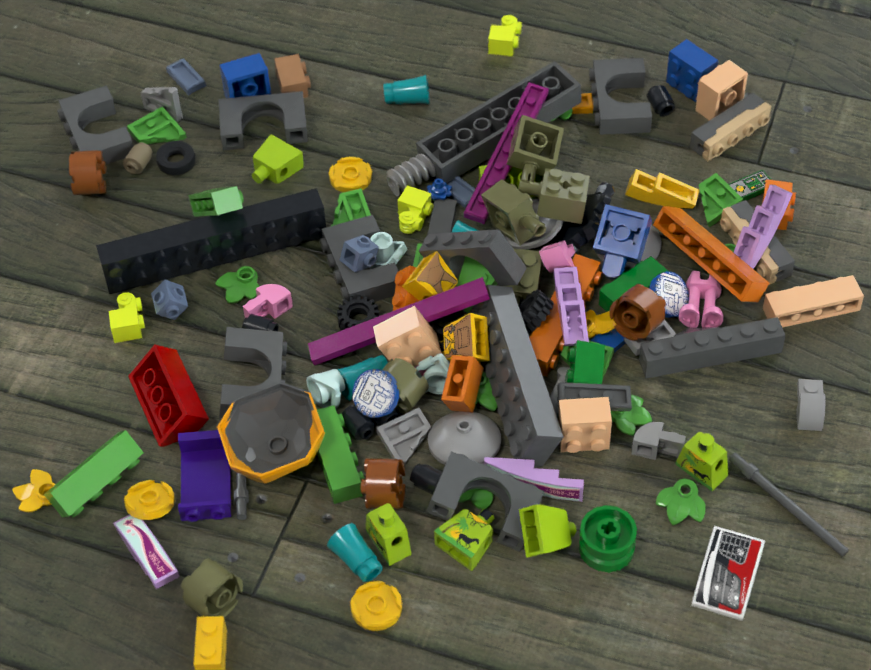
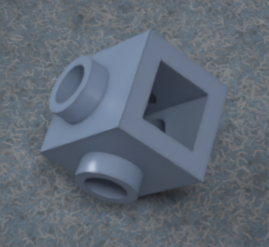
M365 235L344 242L340 261L352 271L358 272L375 264L379 246Z
M164 279L151 293L155 312L162 317L175 320L188 307L182 285Z

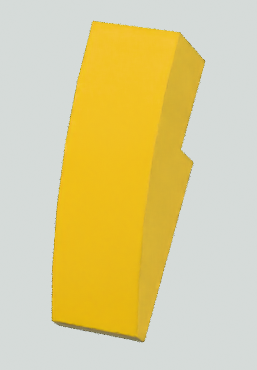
M636 169L629 179L625 195L660 206L694 208L699 189L660 172L657 177H654Z

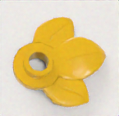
M593 310L585 313L588 339L592 338L595 334H604L615 328L616 323L614 319L611 320L610 311L596 315Z
M33 469L30 474L31 483L12 489L16 498L21 501L19 510L34 512L44 505H52L44 494L55 484L52 482L49 473Z

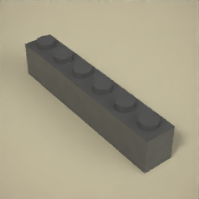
M778 317L648 341L640 345L639 362L645 379L757 358L782 353L785 333Z

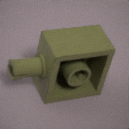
M522 115L514 128L506 165L522 169V180L534 182L535 174L544 177L545 168L554 169L557 164L564 128Z
M545 168L543 181L538 183L520 179L518 190L523 194L527 193L528 195L538 196V199H540L537 211L538 216L582 224L590 176Z
M501 179L481 194L493 227L499 229L501 233L521 246L534 235L540 237L545 233L546 226L538 221L539 217L533 210L531 197L527 193L523 194L515 185L508 184Z
M514 249L527 267L518 285L505 286L512 287L518 305L523 299H526L527 295H531L533 291L540 288L543 267L540 251Z

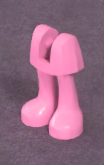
M692 271L686 282L689 302L681 307L679 320L689 328H697L700 319V299H705L701 325L702 327H718L723 322V312L719 307L715 306V301L722 292L721 284L710 274L708 280H703L700 278V271Z

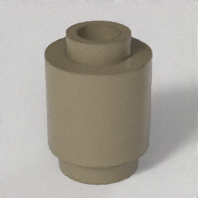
M143 142L134 145L123 160L125 169L132 174L142 173L152 158L153 151L151 147Z

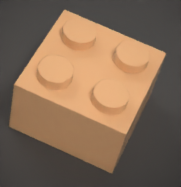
M728 60L724 64L718 65L709 74L703 75L698 82L695 111L710 121L742 100L745 95L748 73Z
M415 306L373 327L377 347L389 361L400 358L415 367L429 356L434 357L441 353L437 333Z
M609 397L559 400L558 423L563 434V439L559 443L560 452L602 451L610 448L612 418Z

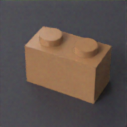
M299 54L274 58L281 93L303 91V98L308 97L307 89L311 88L309 76L304 75L307 74L305 62L300 61Z

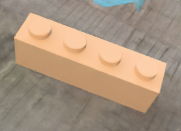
M851 275L765 294L763 310L767 319L778 317L783 328L860 311L864 295L854 276Z

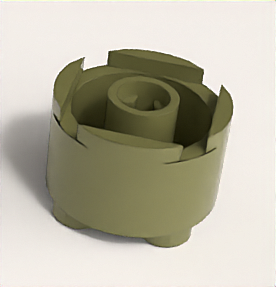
M395 358L394 361L391 359L382 369L389 372L396 379L400 396L395 408L403 415L408 413L429 389L427 380L424 376L419 378L415 374L417 369L400 358Z
M207 558L202 561L201 565L191 576L185 577L182 581L181 588L184 590L183 600L187 606L202 617L224 616L225 618L236 606L238 600L235 597L238 591L242 593L243 582L240 577L223 565Z

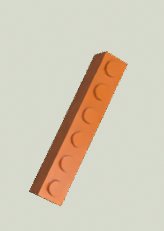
M662 207L653 226L740 301L759 302L769 285L766 279L684 210L678 207Z
M575 254L572 261L574 267H577L582 300H584V307L586 308V302H590L593 297L595 285H599L602 280L603 272H600L601 262ZM556 291L550 299L554 303L553 309L550 310L551 313L546 316V320L542 321L541 325L536 327L529 337L541 373L546 377L551 369H555L559 359L558 355L564 348Z

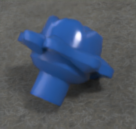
M440 178L435 179L432 185L427 186V192L431 193L433 200H445L452 195V186L447 185Z

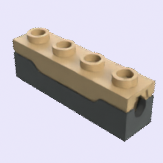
M751 93L691 133L690 148L701 157L703 156L706 161L720 156L723 151L735 146L738 141L746 136H750L759 127L765 126L770 120L771 106L756 94Z
M746 200L724 208L722 211L721 228L730 235L734 245L738 242L743 226L749 227L754 213V209ZM774 235L755 268L757 273L766 279L770 285L775 283V281L777 282L792 276L795 260Z

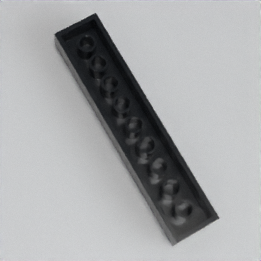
M315 188L245 206L242 209L220 215L207 216L96 245L109 295L309 241L319 240L323 238L322 229L326 228L325 210L318 190Z

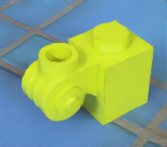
M506 15L501 19V26L491 25L488 38V54L513 56L514 48H518L519 36L516 35L521 34L522 22H518L516 17L512 15Z
M408 185L398 199L399 228L402 233L411 234L416 230L420 231L422 229L425 218L431 215L434 207L431 202V193Z
M129 292L122 293L117 297L119 309L109 311L114 343L142 338L141 329L145 328L143 314L139 315L138 311H143L141 298H136Z

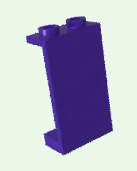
M219 431L178 433V443L181 451V503H178V510L181 521L195 522L202 519L219 520L231 517V468Z

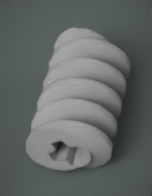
M420 153L416 157L410 158L409 161H404L401 165L395 166L394 169H389L386 174L387 182L393 194L400 196V190L403 192L407 185L415 187L414 181L420 185L422 184V179L424 181L429 180V175L435 177V168L429 158Z

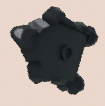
M603 182L596 188L595 194H588L582 224L563 221L557 235L548 243H558L565 240L567 245L573 244L575 250L571 257L573 259L582 245L596 237L601 221L600 216L603 214L605 204L610 205L611 198L615 193L614 186Z

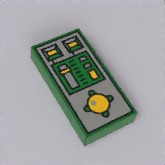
M760 170L728 185L743 198V201H747L763 194L766 179H771L763 170Z

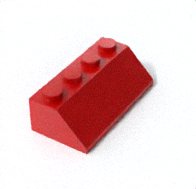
M154 344L128 377L159 447H165L178 442V433L198 432L209 418L177 350Z

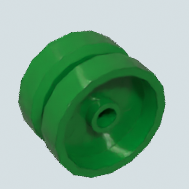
M608 505L596 507L587 512L581 521L579 552L581 558L589 567L597 571L609 573L619 571L630 563L634 557L637 534L635 521L630 514L619 507Z

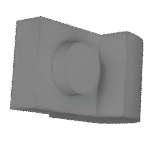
M798 379L797 430L822 431L825 417L823 380Z
M663 422L647 423L635 433L632 455L656 460L657 453L659 452L678 457L685 445L686 436L679 435L676 432L663 431Z

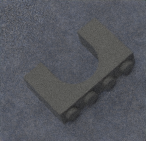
M644 59L593 60V68L589 69V81H593L591 83V95L595 96L592 101L593 111H597L594 114L595 126H599V134L651 133L652 113L650 102L622 103L613 100L608 95L617 89L644 88Z
M107 85L58 100L60 109L57 110L60 121H65L63 127L66 135H71L69 141L73 150H102L103 161L106 164L125 159L133 147V142L126 126L102 134H90L83 131L89 123L116 114L114 101Z
M303 91L218 99L223 151L244 149L243 131L246 124L262 116L275 117L283 122L288 144L308 142Z
M373 215L322 229L323 238L320 239L322 251H327L328 265L330 268H334L333 275L336 284H341L342 298L348 302L349 297L353 296V299H357V295H361V299L367 296L369 301L371 299L379 301L395 295V276L398 272L395 262L369 270L354 272L340 261L345 241L361 235L371 239L372 235L380 232Z
M499 229L428 234L419 249L423 258L437 251L457 280H459L465 258L463 256L470 257L481 263L499 286L518 285L527 268Z
M226 328L224 360L257 364L266 371L269 378L256 386L222 384L219 418H223L235 398L278 382L285 383V380L281 379V375H285L286 361L282 360V356H286L287 342H283V332Z
M451 451L426 512L448 521L451 519L459 498L464 492L471 489L490 491L501 500L505 509V519L496 542L520 552L524 545L519 509L540 504L544 491L538 489L533 484L519 481L510 474H503L491 469L486 464H480L468 459L463 454Z

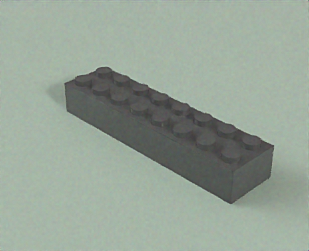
M554 61L416 143L417 153L424 154L429 158L435 168V177L437 179L440 178L443 182L449 183L455 177H459L492 157L528 82L549 88V93L536 118L546 123L581 103V84Z
M487 285L490 299L474 305L469 312L487 317L490 361L483 362L486 376L489 379L492 395L495 397L498 414L501 416L504 432L507 435L510 451L514 459L534 460V467H542L563 439V434L512 287Z

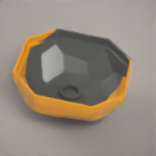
M278 382L235 398L217 426L230 468L251 480L264 484L272 482L312 462L325 435L311 393L283 382Z

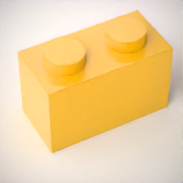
M224 616L197 617L194 653L195 670H225L227 628Z

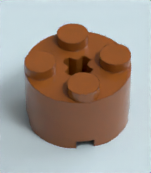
M102 150L71 152L69 156V174L72 176L73 182H75L71 183L73 195L106 193V182L103 180V174H106V163L103 161Z
M636 284L612 303L609 312L611 320L614 319L616 323L615 329L623 337L629 340L644 339L664 321L666 302L662 296H658L651 289L641 284Z
M365 459L364 470L366 479L361 480V493L366 494V508L377 509L387 503L391 504L393 509L403 507L406 484H403L402 476H405L403 460Z

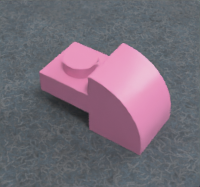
M565 240L545 246L539 252L544 266L550 273H553L554 268L574 267L571 257L575 250L573 244L567 245Z
M276 284L262 285L256 288L257 297L249 300L243 306L245 318L251 314L262 317L270 314L276 319L293 307L291 292L285 287Z

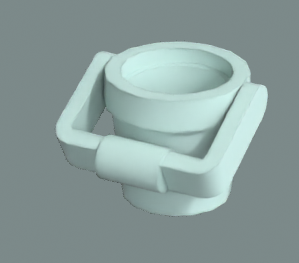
M378 232L372 235L371 241L379 246L377 260L370 269L394 262L397 264L407 251L405 243L403 241H393L391 235L385 232Z
M442 353L434 357L429 356L416 367L417 371L415 374L419 378L422 377L419 371L426 369L424 377L429 384V389L426 392L443 394L450 361Z
M332 369L308 376L306 380L307 387L312 395L314 404L322 408L335 405L337 409L341 401V392L345 390V382L341 373L337 369Z

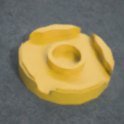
M341 158L337 161V164L330 167L329 180L336 190L343 193L357 189L364 190L372 181V169L370 164H366L361 158Z
M146 480L133 485L124 497L127 513L141 520L160 518L169 513L175 503L172 487L162 481L161 484L155 483V480Z
M372 581L363 584L355 591L350 601L351 613L355 622L364 629L372 631L385 630L393 626L400 618L403 609L401 595L394 586H389L382 581Z

